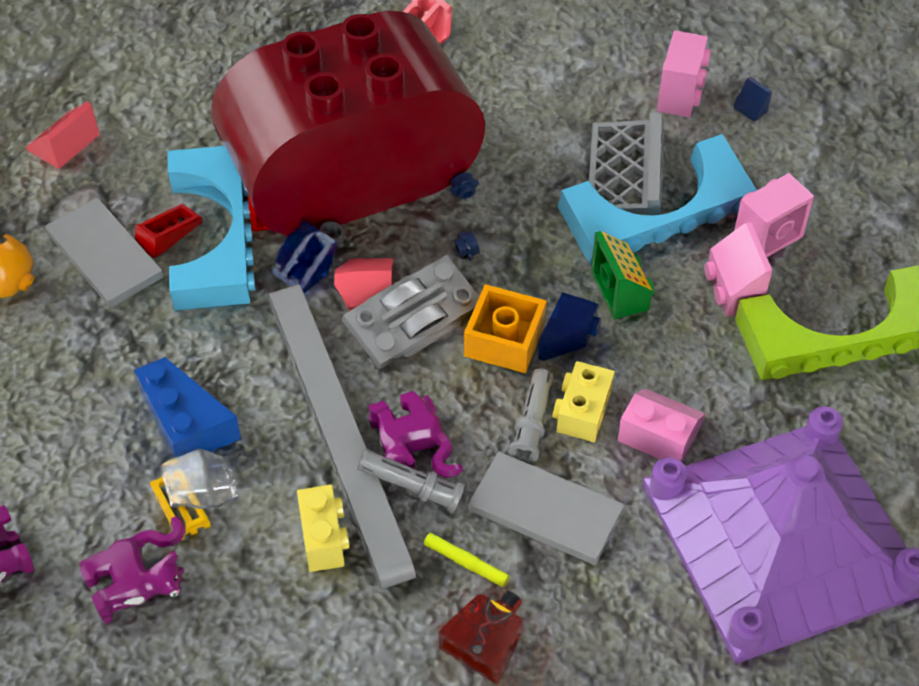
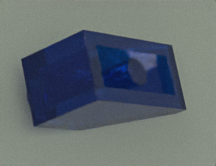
M562 292L539 339L538 359L545 361L586 347L590 336L596 337L601 325L602 318L597 317L599 304Z

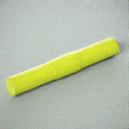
M431 532L425 538V546L453 560L469 571L475 572L502 588H505L509 582L510 575L484 562L468 551L449 543Z

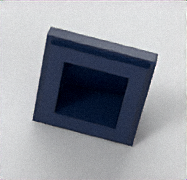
M750 76L747 78L734 103V109L750 120L756 121L768 112L772 90Z

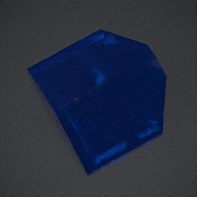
M303 221L298 229L288 235L278 250L274 267H271L270 273L291 287L300 285L303 293H306L329 274L338 242L308 222Z

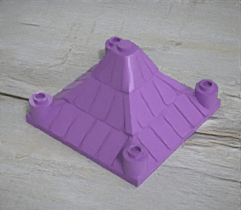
M822 406L812 410L805 427L685 466L676 458H662L654 464L652 476L646 477L643 480V487L735 664L919 598V549H906L896 529L891 525V521L875 499V495L862 478L860 471L839 439L843 428V418L837 410L831 407Z

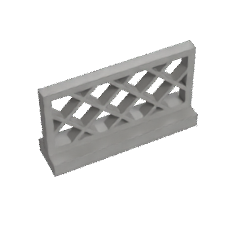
M662 112L650 113V120L593 123L589 181L601 196L605 195L612 200L609 203L627 212L649 214V216L662 215L664 154ZM633 131H645L636 140L629 136ZM612 132L614 134L608 141H604L599 137V133ZM623 140L629 146L620 152L613 146ZM637 150L643 156L634 162L627 156ZM607 151L614 157L604 163L598 157ZM621 161L628 167L618 173L612 167ZM636 171L643 177L633 184L626 178ZM604 173H607L613 179L605 185L596 180ZM619 183L628 188L620 195H616L611 191ZM636 194L642 199V203L629 204L625 200Z

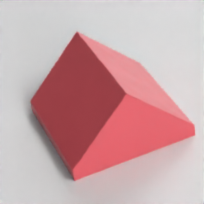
M87 101L67 112L25 148L30 153L60 169L100 135L90 102Z

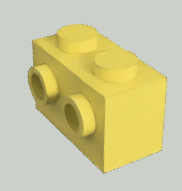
M576 361L573 372H566L562 385V392H565L563 400L557 398L552 417L557 419V433L596 442L613 389L615 371Z
M332 484L297 490L309 572L345 567L343 549H349L346 527L339 528L338 519L344 518L341 497L334 498Z

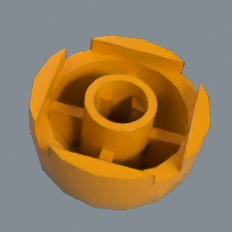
M5 234L3 237L6 241L3 244L0 243V298L12 297L19 290L26 292L35 279V276L31 274L34 263L28 247L13 236Z

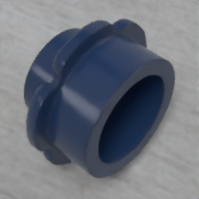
M472 173L459 174L451 179L450 184L452 188L450 191L453 196H458L460 199L470 198L476 193L479 181L474 179Z
M472 231L458 232V239L454 240L455 248L461 258L467 256L468 260H472V256L480 253L478 242Z

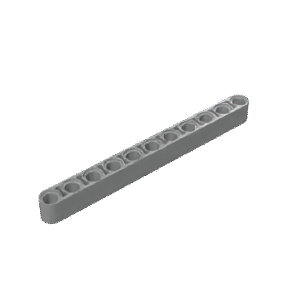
M295 285L268 293L276 323L379 588L382 590L415 579V570L379 478L357 470L366 446L301 286Z

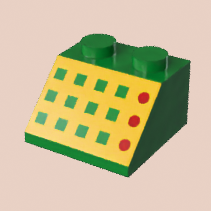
M595 232L591 274L613 319L648 311L650 309L651 297L654 296V286L651 279L645 277L639 256L633 254L628 243L605 232Z

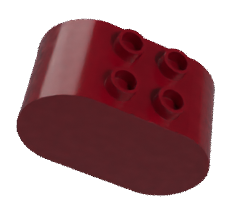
M380 11L369 15L355 14L346 18L342 23L312 32H295L288 35L282 41L262 46L244 56L231 67L220 81L211 105L213 126L233 161L251 198L252 206L258 218L270 230L287 236L319 233L321 225L325 222L332 221L343 225L438 193L451 185L450 181L452 178L465 173L469 169L481 149L485 135V119L481 108L432 31L421 19L401 11Z

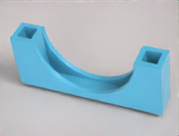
M723 134L696 143L690 161L696 172L697 194L685 206L671 213L649 216L627 212L605 200L594 189L590 181L561 190L557 207L589 265H592L595 232L602 231L628 243L634 253L644 245L653 242L662 243L677 233H689L699 225L707 222L713 224L720 221L724 216L732 213L738 214L741 199L747 193L755 192L757 189Z
M217 146L167 151L168 176L172 193H190L212 199L223 206L233 218L229 232L216 248L194 261L169 266V288L174 311L249 304L250 291L256 289L254 271L249 272L248 267L254 266L252 247L247 248V242H253L251 224H246V219H250L249 201H245V197L249 194L226 147Z

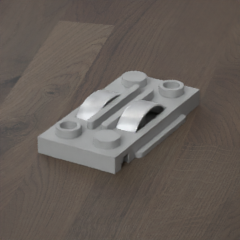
M445 255L425 268L413 272L370 297L363 304L344 314L342 321L380 370L391 359L394 358L396 360L401 356L408 358L458 328L462 323L461 320L473 313L479 295L449 257Z

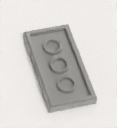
M98 197L44 226L49 237L110 308L164 278L161 268Z
M498 451L469 501L468 510L596 566L624 510V504Z

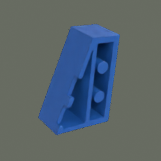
M166 357L134 370L140 393L179 466L241 439L237 416Z

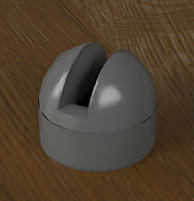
M329 221L323 223L318 234L319 242L323 247L331 249L338 247L343 240L344 229L336 222ZM328 232L334 233L333 239L327 237Z

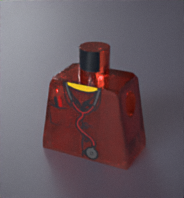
M505 590L497 602L483 594H478L439 631V649L495 685H498L522 636L523 620L515 614L522 605V600L509 590Z

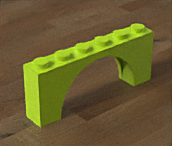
M919 265L890 271L884 288L889 315L876 327L854 335H828L805 328L785 315L773 301L770 294L739 300L735 321L760 379H781L791 374L811 373L820 368L840 367L850 362L865 359L875 360L880 356L894 353L904 354L910 350L919 349Z

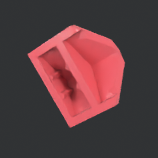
M413 0L403 11L421 19L432 31L440 45L451 34L452 7L444 0Z
M351 258L335 269L334 286L349 311L393 285V258Z

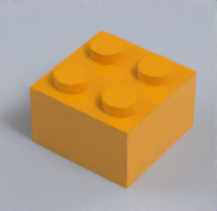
M485 284L464 332V357L526 374L545 326L547 301Z

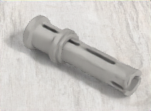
M542 368L535 369L532 373L523 416L516 421L514 427L516 432L515 441L510 445L508 451L511 457L528 464L534 463L539 457V449L537 447L539 439L543 437L545 432L542 419L553 381V374H549V370Z
M365 448L357 470L372 474L417 493V497L421 501L426 502L430 500L445 506L450 513L455 511L464 490V484L460 482L457 484L448 482L437 477V473L433 471H427V473L417 471Z

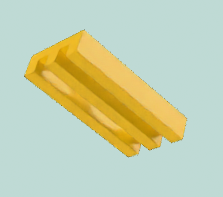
M182 468L149 482L170 526L171 518L175 517L160 488L164 485L168 489L185 522V534L190 533L192 536L198 533L197 529L202 526L204 529L211 527L210 521ZM179 480L198 516L197 519H191L172 481Z

